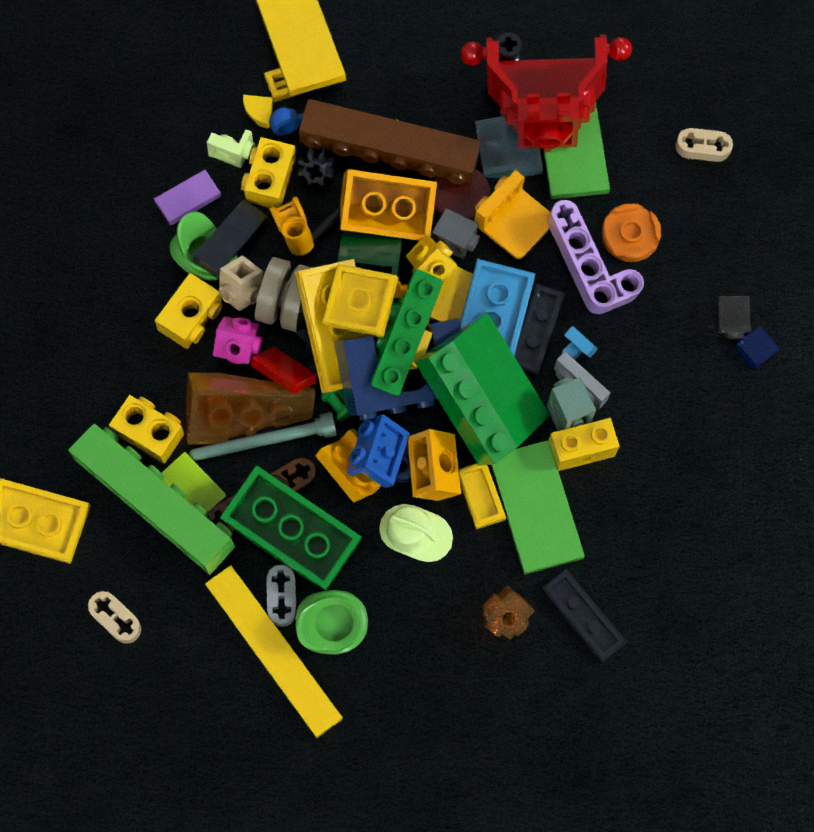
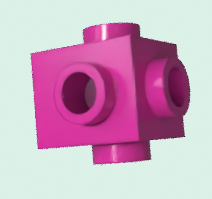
M224 316L216 331L213 356L228 359V361L235 364H249L253 354H259L262 336H258L259 324L252 323L246 318L239 317L234 319Z

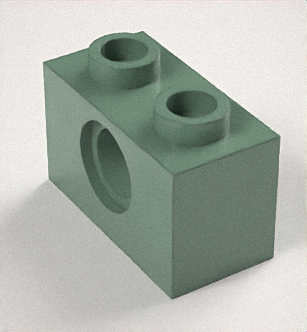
M581 377L574 380L565 378L554 384L546 407L557 431L591 423L596 409Z

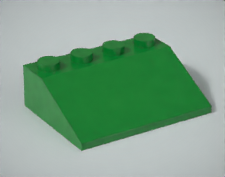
M488 312L483 313L414 361L479 466L497 463L516 449L550 416Z

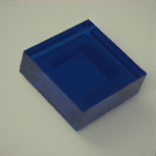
M761 326L736 345V348L754 369L780 350Z

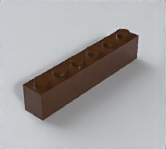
M308 99L299 129L300 143H303L308 148L311 147L315 150L325 148L332 150L339 156L347 157L353 155L361 157L362 160L368 163L375 164L381 162L390 164L392 168L397 170L410 169L418 171L426 177L439 176L447 178L454 184L472 183L481 146V140Z

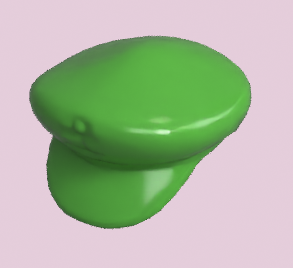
M190 212L181 218L177 226V234L170 243V254L176 263L188 274L191 273L197 278L207 281L219 280L220 274L216 278L192 261L194 254L217 229L204 214L199 212Z
M328 590L311 594L300 603L295 615L296 632L300 643L316 653L342 654L357 647L367 633L368 617L365 606L356 596L345 591Z

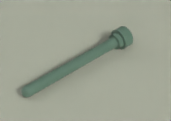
M332 412L320 414V418H315V422L195 448L190 451V457L193 461H198L318 434V437L337 436Z

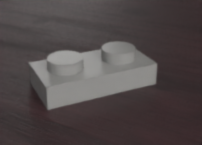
M564 352L556 361L554 368L556 376L559 380L565 378L574 380L581 377L594 406L599 410L607 402L610 392L569 354Z

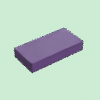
M203 170L154 198L171 226L180 221L186 214L195 212L220 198L221 193L207 171Z

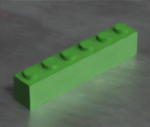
M93 424L68 450L74 460L210 575L235 548L230 538L233 535L232 532L221 522H218L216 525L208 519L210 514L201 505L195 503L192 506L185 500L187 495L177 485L173 483L171 486H168L162 481L164 476L157 468L151 464L148 467L144 466L140 462L142 457L133 448L127 446L124 449L117 443L119 438L109 428L105 427L102 430L96 424Z

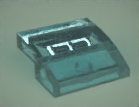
M504 116L475 121L478 140H481L480 154L484 177L502 178L504 175L509 177L515 170L523 176L544 173L540 149L518 148V132L513 130L512 125L506 124Z

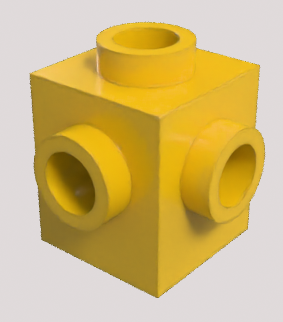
M427 234L406 255L414 267L411 271L412 273L414 270L419 269L443 281L451 276L453 269L457 266L450 257L453 251L441 240L436 243Z

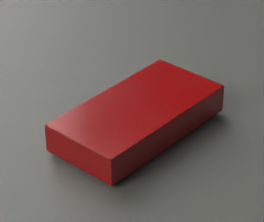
M275 347L252 357L251 366L292 394L316 383V374Z

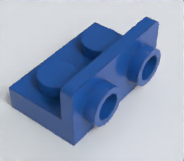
M381 414L376 418L365 420L360 425L355 448L349 456L350 463L347 473L351 476L364 473L384 488H388L394 485L410 433Z

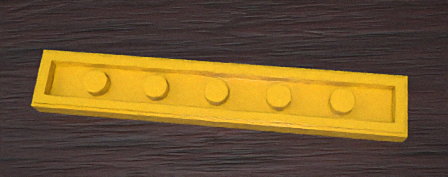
M230 565L205 583L206 587L315 737L318 738L343 719L233 567Z

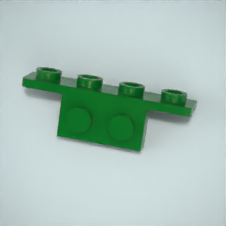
M416 269L412 274L404 297L393 298L384 337L374 336L373 338L376 355L380 359L370 381L371 386L394 396L400 395L443 285L442 279Z

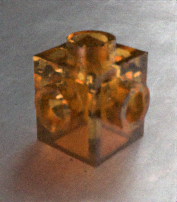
M508 585L499 595L494 593L483 606L485 609L483 615L485 620L488 621L485 624L486 628L498 638L503 634L509 640L514 635L519 636L529 625L527 619L535 611L530 603Z

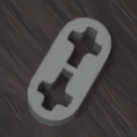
M285 565L274 566L267 574V611L271 621L280 627L290 625L296 615L295 576L291 568ZM278 573H284L285 578H290V581L284 584V593H279L278 584L272 582L273 579L278 578ZM279 599H285L286 609H291V613L285 614V619H279L278 614L273 613V610L279 608Z

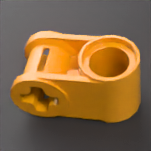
M297 196L292 198V202L278 208L270 207L269 209L279 232L282 233L289 251L298 256L309 253L314 247V239Z

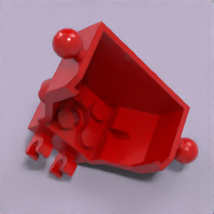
M604 34L600 35V37H594L595 58L499 61L498 40L487 38V47H482L477 42H468L462 47L460 54L463 62L471 66L479 64L482 59H487L488 94L500 106V114L506 116V124L512 125L513 130L518 132V148L545 149V152H551V149L558 147H577L578 130L581 129L583 123L590 121V114L595 111V101L605 90L607 56H611L616 61H624L631 55L632 45L628 39L623 37L615 38L607 44V37Z

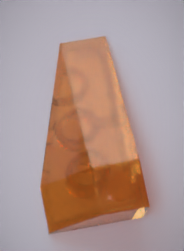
M188 373L186 392L188 444L213 445L227 442L229 438L243 434L251 436L257 434V430L271 426L279 428L311 419L313 417L315 388L307 387L292 394L273 381L222 373Z

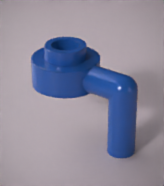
M286 107L277 109L269 120L273 133L277 136H283L295 131L301 125L304 113L297 114L294 109Z

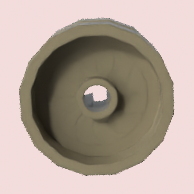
M273 257L265 271L255 309V321L272 325L280 315L281 328L297 332L301 328L305 316L295 272L310 269L311 267L298 265L291 275L290 261Z

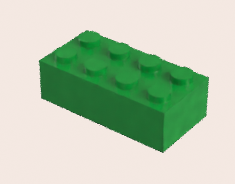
M257 465L220 517L224 524L322 591L328 590L362 538L359 534Z

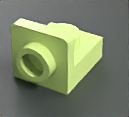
M245 130L239 143L228 135L219 136L211 133L207 146L209 156L241 168L245 159H250L255 143H253L252 132Z

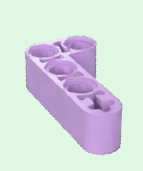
M568 200L557 202L548 217V225L588 310L594 314H603L633 301L644 285L641 274L636 270L628 269L609 276L577 206ZM559 213L562 217L568 216L567 222L564 218H558ZM569 240H579L582 243L583 248H572L569 244ZM588 265L592 267L595 275H585L582 272L581 266ZM621 281L631 282L634 286V291H625L621 286ZM602 292L605 294L608 300L607 303L596 301L594 293Z

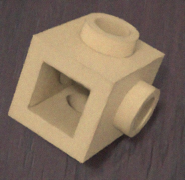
M243 255L220 268L219 292L221 298L239 311L251 304H255L263 280V271Z

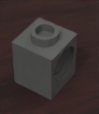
M446 208L432 232V239L436 243L441 240L453 251V255L463 259L467 251H474L480 236L477 235L478 223Z

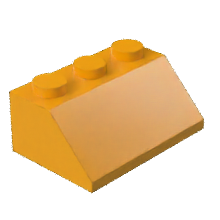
M348 169L344 172L340 200V230L420 241L426 234L430 237L437 182Z

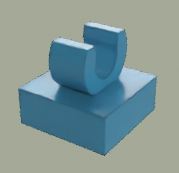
M573 326L565 334L571 343L562 351V354L566 352L574 360L582 352L591 357L598 350L594 344Z

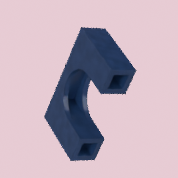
M459 319L427 324L425 330L431 332L432 336L426 353L461 329ZM373 336L334 342L348 416H359V420L376 418L377 411L388 410V414L405 412L406 405L416 403L417 408L435 405L434 399H437L424 376L417 385L407 391H401L399 396H394L370 385L378 364Z

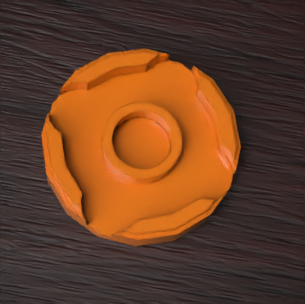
M623 204L615 207L606 217L601 229L602 241L606 250L615 258L625 262H638L648 258L656 250L661 238V225L654 213L649 212L643 208L644 206L638 204Z

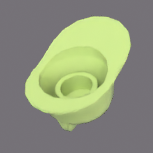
M408 504L394 506L381 519L379 530L384 543L394 551L425 562L438 561L446 556L452 547L453 535L448 523L440 516L417 506Z

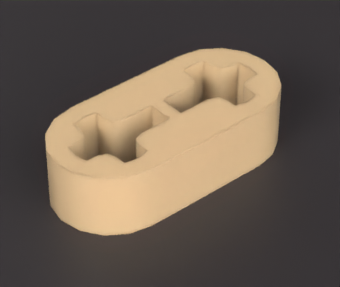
M687 128L681 131L675 146L678 154L682 157L718 162L725 160L729 156L733 147V141L728 134L721 131ZM686 139H692L693 148L687 147ZM715 142L721 143L722 151H716Z
M104 591L97 592L90 598L88 604L89 612L116 640L126 644L137 640L141 633V625L137 618L109 592ZM100 600L104 603L110 600L108 606L114 612L111 617L104 611H101L99 614L96 613L99 609L97 603ZM118 618L126 624L130 621L133 622L131 625L133 632L130 635L126 632L122 635L119 634L121 628L115 622Z

